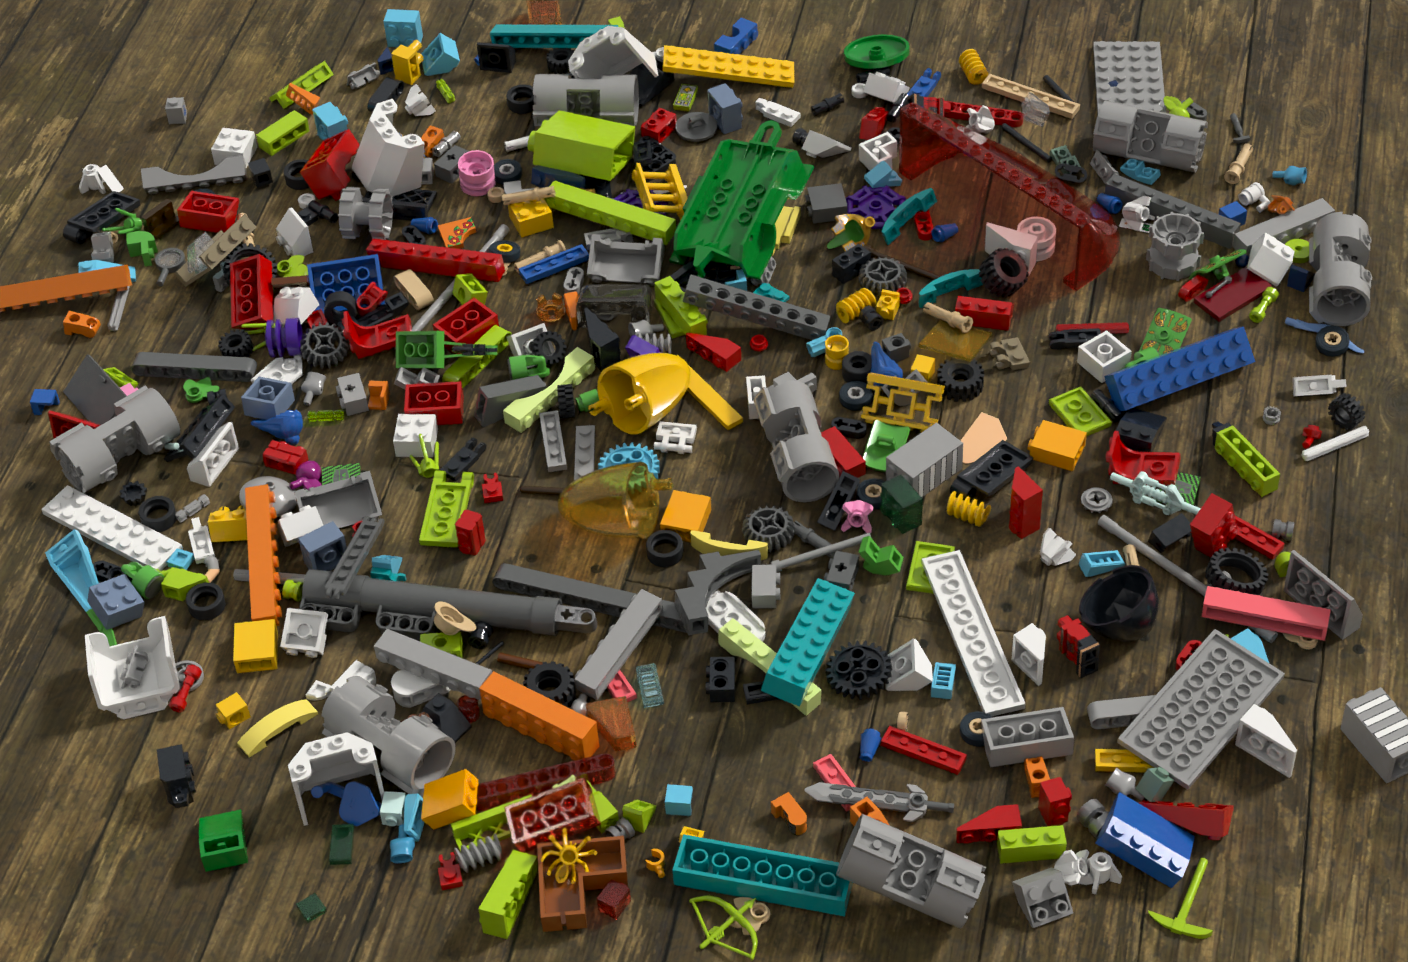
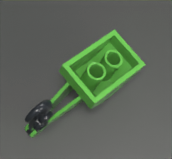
M396 331V368H444V358L497 355L496 345L444 341V331ZM444 345H452L453 352L462 354L444 355Z

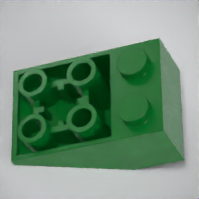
M241 809L199 818L200 855L206 872L248 863Z

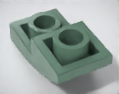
M1066 145L1050 150L1049 154L1056 165L1062 163L1081 167L1075 155L1071 156ZM1062 167V170H1060L1063 174H1070V172L1065 170V167Z

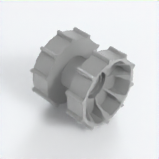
M347 187L343 189L339 199L338 214L339 231L343 235L342 238L356 239V237H360L363 225H369L372 239H389L393 219V204L389 189L376 188V190L372 191L369 202H363L360 188Z
M1170 212V214L1161 217L1157 216L1153 226L1149 228V237H1151L1152 246L1150 249H1147L1146 260L1149 261V271H1153L1161 276V279L1167 278L1179 281V279L1190 276L1197 267H1200L1201 256L1198 255L1197 248L1200 244H1203L1204 232L1201 231L1200 227L1201 222H1197L1189 214L1184 215Z

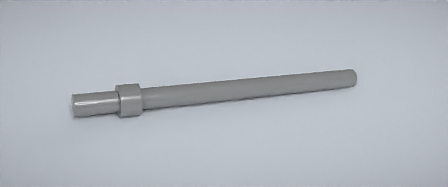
M870 533L863 534L782 561L778 559L772 561L769 565H776V572H780L782 568L861 544L863 537H871Z

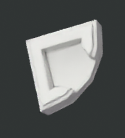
M316 680L307 692L306 699L315 701L328 697L331 694V685Z

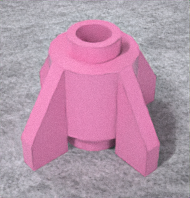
M861 500L844 503L842 509L848 514V517L843 523L841 530L845 532L852 525L854 527L862 526L866 533H871L872 527L868 514L873 511V506Z

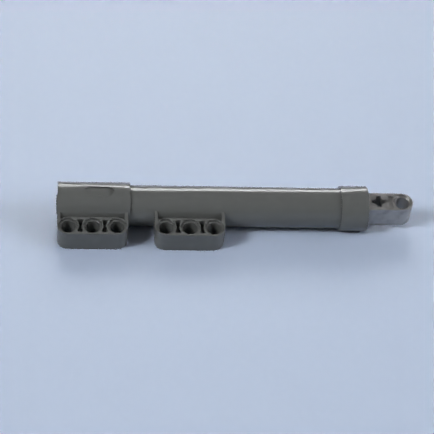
M310 569L306 573L303 583L302 601L299 608L301 610L326 612L328 616L332 617L327 619L325 630L342 632L355 631L359 626L362 613H377L376 624L381 634L386 629H389L417 641H420V634L436 633L437 626L434 624L436 611L434 606L437 602H446L452 605L474 623L483 621L491 625V627L532 631L533 634L557 636L559 630L592 633L597 628L594 611L588 608L563 606L560 598L537 596L535 598L374 579L366 575H356L345 596L341 595L339 599H334L333 594L331 598H326L324 588L333 572ZM352 618L350 621L345 622L346 619ZM586 619H591L590 622L584 623ZM405 625H409L408 628L402 629ZM429 627L426 631H421L423 628Z

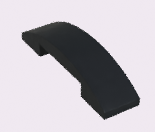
M399 292L385 299L386 305L358 319H355L353 315L350 317L360 326H375L396 318L405 310L409 303L403 294ZM340 321L337 323L338 327L342 328L343 332V329L345 328L343 326L342 321Z

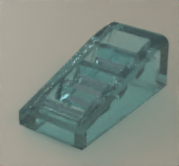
M656 664L637 666L636 677L644 708L664 704ZM658 695L657 697L646 698L647 696Z

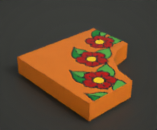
M471 217L438 225L439 233L446 248H464L465 239L469 235L476 233Z

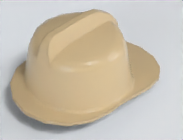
M446 602L435 603L436 614L434 616V624L446 635H455L460 630L467 632L476 630L474 622L461 614L452 605Z

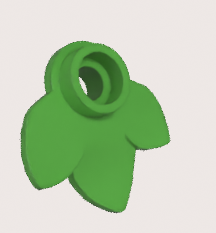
M206 377L198 382L188 379L184 383L183 389L186 392V400L191 403H197L203 398H208L207 392H218L219 386H212L210 378Z

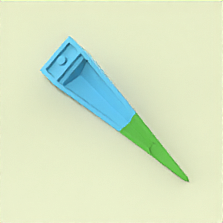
M74 529L45 552L50 566L86 611L100 633L106 635L109 646L117 645L113 629H105L87 602L89 587L99 583L88 547L84 544L80 533Z

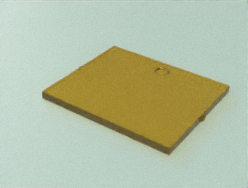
M940 319L919 343L918 347L971 362L992 337V333L973 327L964 333L960 328L950 327L948 322Z

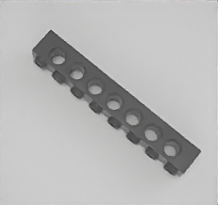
M690 275L683 298L685 303L810 340L825 335L830 319L829 315L694 275Z

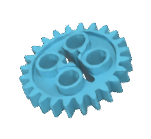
M631 442L630 446L623 443L621 448L616 445L615 450L609 448V453L604 452V457H600V463H598V474L601 482H604L605 486H610L611 491L617 488V493L624 490V493L627 494L628 490H631L635 494V489L642 492V487L649 488V483L654 484V479H658V473H660L657 454H653V450L648 451V446L641 448L640 443L636 447Z

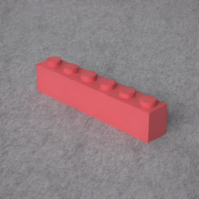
M1207 586L1202 617L1325 641L1331 609Z

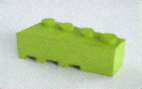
M513 850L510 856L506 858L502 870L478 908L479 922L482 925L483 933L508 939L538 873L537 856Z

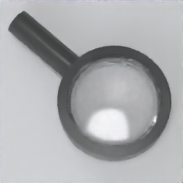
M167 248L156 255L155 263L157 269L161 271L156 284L160 287L163 286L168 273L176 272L186 263L182 250Z

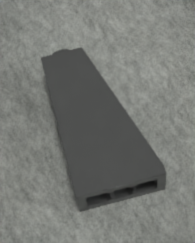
M538 375L479 387L474 417L482 427H486L504 419L503 410L514 400L535 395L545 390L547 386Z

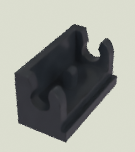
M1182 513L1154 529L1150 534L1148 542L1160 553L1164 552V549H1167L1168 546L1185 536L1191 535L1189 520Z

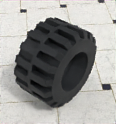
M998 248L979 267V277L982 278L980 280L981 283H984L985 289L990 290V293L995 294L997 297L1002 296V298H1006L1007 296H1012L1028 280L1029 272H1027L1028 267L1024 264V259H1021V256L1016 254L1014 250L1009 251L1008 248Z
M551 661V663L542 662V665L537 664L534 666V669L530 668L528 670V674L524 676L523 686L566 707H571L576 699L574 675L568 667H564L562 663L556 664V662ZM549 687L556 688L552 691H543L544 689Z

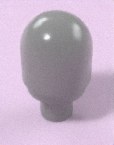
M580 694L579 698L573 701L570 709L585 716L588 709L587 695Z

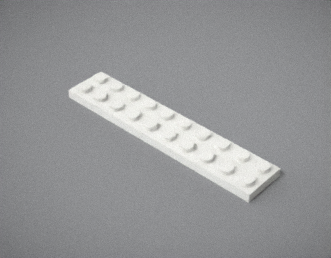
M960 550L922 558V566L982 711L985 714L996 716L1025 709L1024 699Z

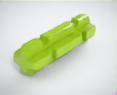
M443 79L437 80L436 86L448 103L454 102L455 96Z

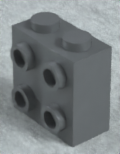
M841 183L807 187V195H804L805 205H809L807 206L808 217H812L813 223L836 221L835 216L847 214V203Z

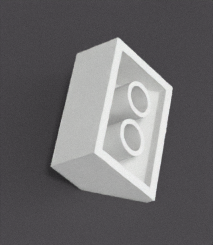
M231 422L221 426L199 455L188 464L187 471L190 481L210 487L237 452L239 447Z

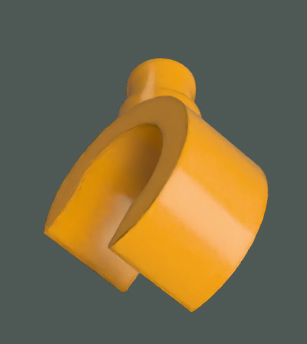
M651 849L652 856L660 860L658 862L645 860L646 867L651 871H655L659 878H663L665 876L663 868L665 865L664 853L659 849Z

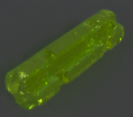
M342 409L335 411H309L307 418L310 422L317 420H343L344 411Z

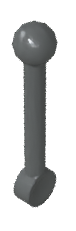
M1226 276L1221 284L1212 291L1206 292L1205 296L1211 298L1226 283L1230 284L1232 278Z

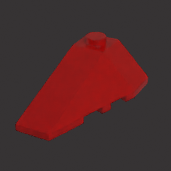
M1143 800L1139 802V804L1166 820L1200 835H1206L1210 840H1221V837L1228 834L1234 807L1233 805L1205 803V805L1195 807V804H1192V802L1177 803V806H1173V802L1170 801L1150 802Z

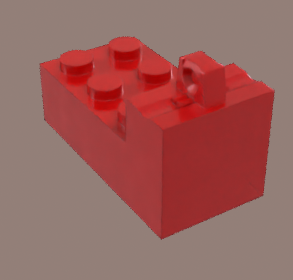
M350 129L323 140L300 171L318 200L329 195L335 201L339 200L343 192L342 189L346 188L347 183L351 180L345 172V166L351 161V157L357 153L356 150L360 144Z

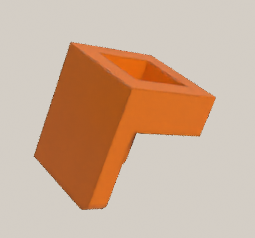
M369 381L370 399L368 408L386 410L390 397L388 381Z

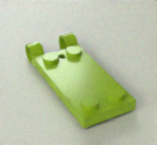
M435 470L419 538L420 545L459 546L455 523L461 518L460 516L463 511L467 510L471 488L474 485L473 472H463L461 483L446 482V471Z

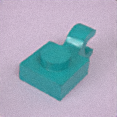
M372 567L370 572L371 578L406 581L405 574L392 573L391 569Z

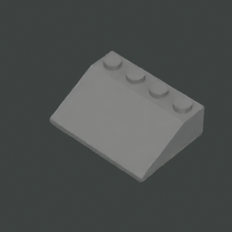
M1295 550L1291 551L1284 592L1298 603L1331 609L1328 628L1342 640L1359 629L1363 614L1355 599Z

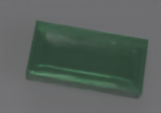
M354 824L332 825L330 865L352 864Z

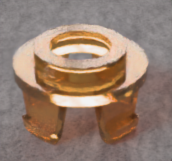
M553 293L552 300H546L543 294L537 298L536 314L540 320L555 322L564 317L566 308L562 303L561 295ZM548 310H555V315H549Z

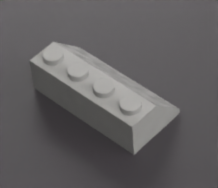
M1064 707L981 719L985 752L990 767L1024 762L1025 758L1042 756L1043 759L1073 755L1074 736Z

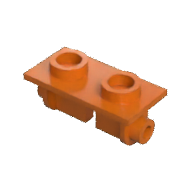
M1271 196L1274 200L1268 205L1269 212L1285 214L1288 210H1295L1292 206L1293 202L1288 197Z

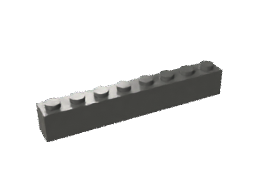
M1114 174L1106 183L1105 194L1120 198L1123 203L1122 207L1142 196L1151 197L1149 206L1146 207L1149 209V215L1154 216L1155 220L1157 216L1161 217L1170 214V212L1184 215L1189 214L1197 222H1201V231L1204 232L1203 239L1226 248H1232L1234 234L1240 232L1241 223L1119 175Z

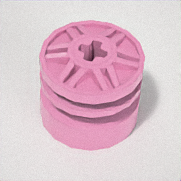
M475 150L469 151L460 157L458 169L460 187L464 193L471 196H483L487 194L489 189L495 187L494 163L490 154Z

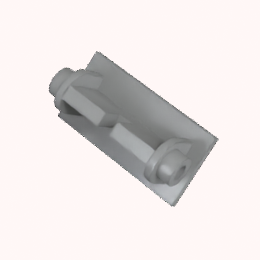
M376 63L367 64L361 70L351 72L347 76L346 85H350L351 89H358L366 85L364 79L368 83L378 79L381 74L379 70H375Z
M1097 150L1090 165L1106 184L1114 174L1119 175V173L1111 167L1112 165L1107 160V157Z
M772 256L761 279L751 278L753 285L769 283L776 268V262Z
M135 646L133 653L129 652L125 663L129 664L128 669L123 668L120 677L121 680H124L122 689L125 683L129 684L131 688H137L140 685L143 675L142 671H144L148 661V654L143 651L137 652L138 646Z

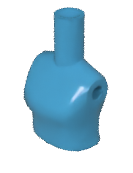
M1289 166L1285 171H1273L1272 176L1273 178H1283L1285 183L1295 186L1305 183L1307 169L1306 167Z
M404 824L399 825L398 838L390 841V860L393 863H405L413 860L412 853L415 847V840L413 837H407V834L404 832Z

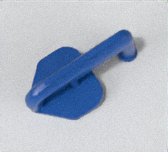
M326 782L311 789V794L315 798H320L326 792L342 798L339 808L340 817L343 821L354 826H359L380 815L382 803L374 799L368 786L359 782H350L345 787L333 782Z

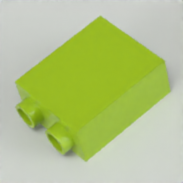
M559 110L549 120H544L537 131L530 133L527 147L529 151L534 152V165L611 181L633 158L635 126Z

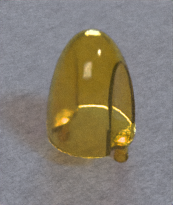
M644 462L609 466L585 474L567 485L558 498V509L563 518L569 523L591 533L617 538H647L653 533L658 520V491H671L673 489V482L671 478L656 479L654 474L648 471V465Z

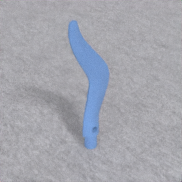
M1289 317L1285 321V324L1294 328L1312 332H1319L1321 328L1331 326L1307 323ZM1351 341L1349 342V349L1358 353H1364V350L1354 345Z

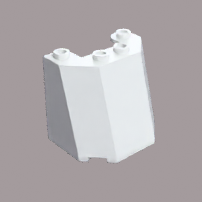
M607 26L592 36L585 38L580 42L568 60L570 72L578 79H601L603 74L623 75L641 63L647 67L654 77L658 76L655 55L626 29L621 27Z
M393 99L377 103L352 164L353 171L367 191L372 192L376 188L389 189L391 197L421 187L424 142L418 135L409 134L401 137L393 127V114L397 111V104Z
M165 616L149 621L147 625L149 637L109 646L108 639L103 633L95 632L85 635L88 676L99 709L111 711L121 719L164 710L172 695L176 694L180 689L170 632ZM135 646H138L137 652L143 651L148 654V661L144 671H142L143 675L140 685L137 688H131L129 684L125 683L122 689L124 680H121L120 677L123 668L128 669L129 664L125 663L129 652L133 653Z
M348 732L305 743L288 765L304 826L308 825L301 795L304 791L311 790L314 786L326 782L338 783L372 774L376 777L381 800H383L384 789L373 744Z

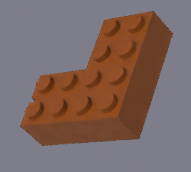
M624 836L592 838L591 841H588L579 853L595 850L597 855L592 854L579 857L580 860L587 864L589 872H585L583 866L575 862V884L571 883V865H569V875L566 881L563 883L556 881V869L563 863L562 861L554 867L550 876L547 875L550 865L559 856L549 855L541 862L543 854L550 850L558 852L560 850L552 842L537 844L540 915L543 932L563 930V926H567V930L587 928L585 891L628 887ZM581 839V840H571V841H572V845H574L575 842H576V843H577L576 848H577V847L579 846V844H580L584 839ZM563 841L558 842L563 847Z

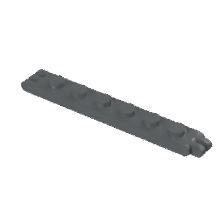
M364 517L325 585L324 592L326 593V598H331L333 594L334 599H339L341 595L345 596L385 523L384 519L380 518L377 522V518H372L370 521V517Z

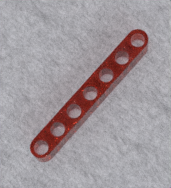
M607 753L480 783L477 788L476 809L487 811L528 795H532L533 799H537L552 790V786L555 784L559 785L571 777V775H574L576 777L575 780L578 779L580 784L585 780H588L591 785L610 781L616 775L614 758Z

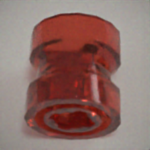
M467 695L461 696L458 700V709L469 723L475 722L480 717L478 700Z

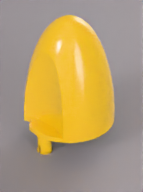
M669 353L643 354L615 363L605 368L599 375L597 384L599 401L589 405L588 409L594 408V410L590 411L593 416L598 415L602 411L609 414L613 424L623 432L640 434L664 418L682 399L690 383L691 372L689 365L681 357Z

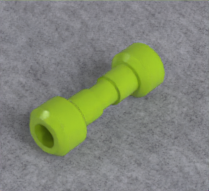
M1267 287L1262 294L1263 299L1261 303L1249 313V318L1253 322H1262L1267 306L1278 298L1279 293L1275 288Z

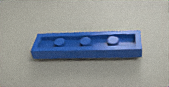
M581 244L518 269L519 274L525 283L529 284L588 261L589 253Z

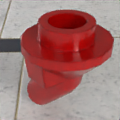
M1308 425V427L1303 428V436L1307 437L1302 443L1303 448L1308 449L1314 442V439H1320L1322 431L1319 430L1318 426Z

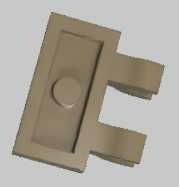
M1018 337L1000 340V343H990L992 350L989 352L992 357H996L998 360L995 363L997 369L1000 370L1006 367H1010L1011 370L1029 368L1030 361Z

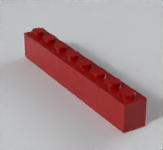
M372 239L366 249L367 255L378 254L380 267L411 269L416 272L455 277L460 274H473L476 279L499 282L505 272L502 254Z

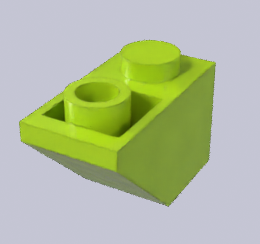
M172 567L161 583L165 597L184 601L192 587L209 582L207 576L201 573H193L185 569Z

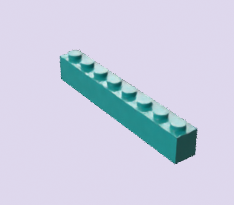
M496 24L490 32L492 44L510 45L514 48H577L580 42L597 33L600 29L607 26L618 27V25Z

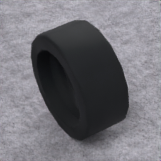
M520 84L508 90L506 98L509 110L517 114H526L533 111L534 95L532 86ZM520 97H528V98H530V99H528V100H526V101H516V100H515V99L520 98Z
M294 160L285 166L283 173L288 187L295 190L309 188L303 176L293 177L294 174L302 170L308 160Z
M154 496L148 498L139 507L138 514L141 523L157 532L169 529L177 520L174 503L167 497ZM155 510H168V513L161 518H147Z
M660 530L651 534L646 542V552L649 561L659 567H670L677 564L682 559L684 553L683 541L679 534L671 530ZM663 543L676 546L674 551L666 554L653 550L657 545Z
M214 583L197 584L189 590L186 596L189 613L198 620L214 619L225 609L226 603L222 589ZM205 596L217 598L213 604L206 607L194 605L197 600Z

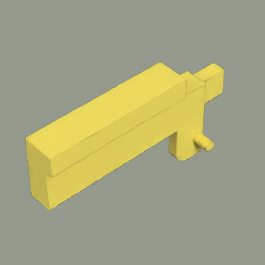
M783 206L775 223L776 243L772 256L775 250L779 249L781 242L790 244L801 216V207Z

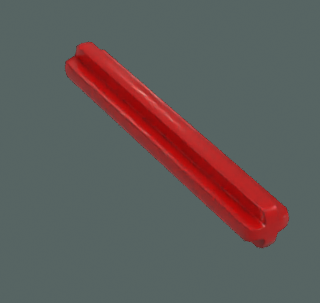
M1127 322L1056 325V331L1099 328L1101 333L1108 331L1110 334L1129 332V324Z

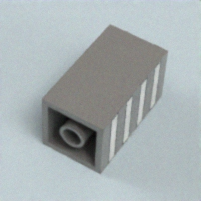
M938 423L933 424L886 457V483H888L891 489L898 492L903 499H907L912 504L962 470L963 442Z
M1381 687L1374 691L1370 690L1357 699L1349 700L1346 703L1340 729L1386 783L1407 774V716Z

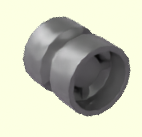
M1091 799L1079 809L1076 818L1097 839L1109 811H1105V807L1097 799Z

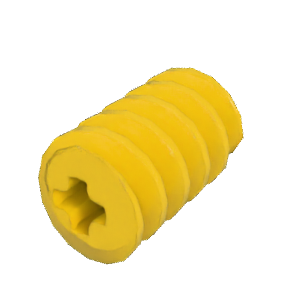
M968 49L960 55L959 64L968 81L974 85L982 84L987 78L988 72L976 50Z
M861 288L836 304L837 315L843 323H848L849 320L859 317V313L864 307H875L876 298L871 291Z
M956 491L952 492L947 504L948 515H954L957 519L961 517V520H968L970 524L975 523L978 527L984 524L991 511V505L984 509V502L977 506V500L974 499L970 503L969 496L965 500H963V494L956 498Z

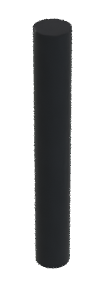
M1048 75L1043 77V80L1061 98L1074 102Z

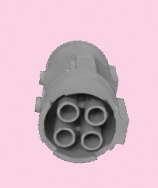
M570 74L535 75L533 84L534 126H541L544 120H549L559 110L631 126L637 125L639 110L637 75L603 74L601 79H571Z
M1105 100L1095 124L1093 151L1099 150L1100 153L1136 159L1195 173L1198 169L1196 162L1201 161L1207 136L1204 128L1208 127V122Z
M1335 212L1324 216L1316 223L1313 237L1309 239V263L1317 271L1314 276L1313 286L1309 287V313L1319 324L1325 322L1334 326L1352 325L1364 319L1370 311L1372 275L1364 267L1369 260L1371 238L1367 223L1356 214L1352 216L1342 214V212Z
M795 380L784 381L785 384L775 387L774 385L768 388L762 387L753 400L761 426L764 428L767 439L772 443L773 450L770 454L785 495L798 502H811L827 496L834 490L839 480V472L830 445L821 436V418L810 388L805 383Z
M145 385L114 403V410L117 416L95 429L80 423L50 441L51 452L57 461L60 460V465L63 468L62 472L78 491L82 490L85 493L100 483L102 484L114 479L118 474L116 463L124 456L133 454L136 449L145 455H151L154 452H159L165 444L180 436L181 431L177 418L159 392L153 388H147Z
M360 676L347 678V683L341 687L336 686L324 704L321 714L324 717V723L322 724L324 730L322 734L331 737L348 732L371 742L382 751L381 766L383 771L381 775L408 794L418 793L422 797L424 784L444 777L451 766L455 755L454 740L440 731L432 723L433 720L425 715H421V717L412 715L403 722L394 719L395 702L392 699L393 696L387 693L388 690L379 684L374 686Z
M861 814L846 844L836 876L961 929L968 919V916H965L966 913L970 912L979 897L985 881V874L981 872H984L986 867Z

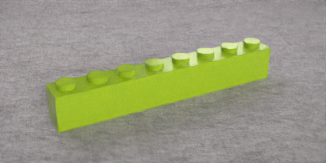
M553 181L550 185L554 186L553 190H555L556 196L544 198L550 208L621 231L630 232V234L652 241L653 238H662L664 245L668 244L676 231V219L558 181Z

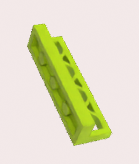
M323 61L291 83L309 92L334 74L327 63ZM289 84L269 97L271 102L277 99L283 109L294 102L286 96Z
M532 795L451 823L453 837L460 852L461 840L468 837L474 839L473 843L476 847L478 839H481L485 844V837L481 835L487 830L493 831L497 835L498 840L501 841L542 826L535 810ZM531 814L535 820L528 824L521 822L523 817ZM506 823L514 824L513 829L508 831L501 828Z

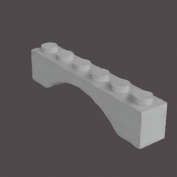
M243 155L227 157L213 169L196 175H177L159 167L141 169L143 189L148 194H157L159 191L164 190L166 192H173L179 188L189 190L194 186L204 188L209 187V184L225 185L226 182L232 181L233 183H241L243 180H247L246 164Z

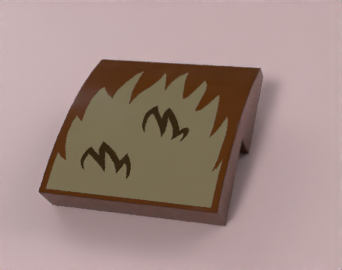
M309 275L271 278L273 289L310 287Z

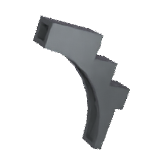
M759 550L720 556L719 552L700 555L699 570L687 572V588L675 590V607L688 635L708 632V613L706 610L708 601L722 585L736 577L752 572V565H761Z

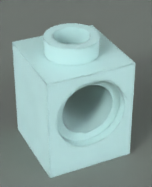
M384 792L380 809L383 825L399 826L404 824L406 793Z

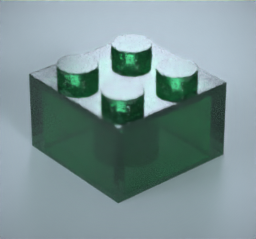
M902 474L882 483L880 509L883 515L891 520L894 528H898L904 534L921 526L923 498Z

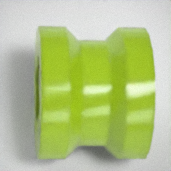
M288 579L283 586V598H293L295 601L300 602L302 600L303 582L294 583L293 580Z

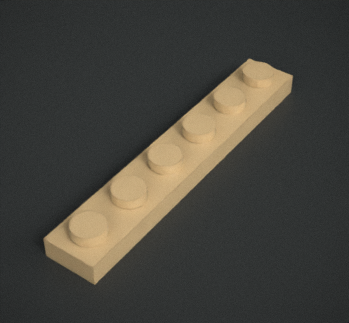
M989 74L982 83L983 89L1071 119L1080 110V104L992 74Z

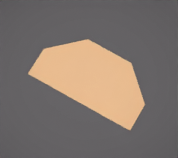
M981 412L961 439V442H963V463L975 462L1000 441L1007 440L998 418Z

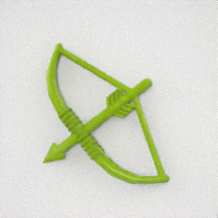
M706 895L691 898L689 902L692 903L707 937L700 944V949H704L708 944L714 943L749 957L750 960H754L758 944L756 931L742 914L748 908H752L756 898L744 902L745 905L739 910L719 897ZM710 901L717 903L731 917L720 927L714 926L708 932L696 902ZM734 921H737L743 928H746L750 934L753 944L751 954L719 942L724 937V930Z

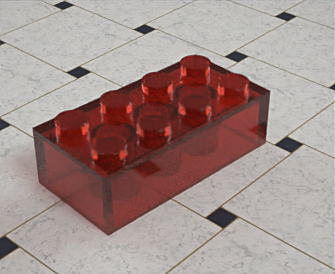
M584 777L504 807L513 845L519 852L523 853L536 849L539 843L552 842L549 839L550 835H553L556 841L563 839V828L567 829V837L601 825L592 788Z

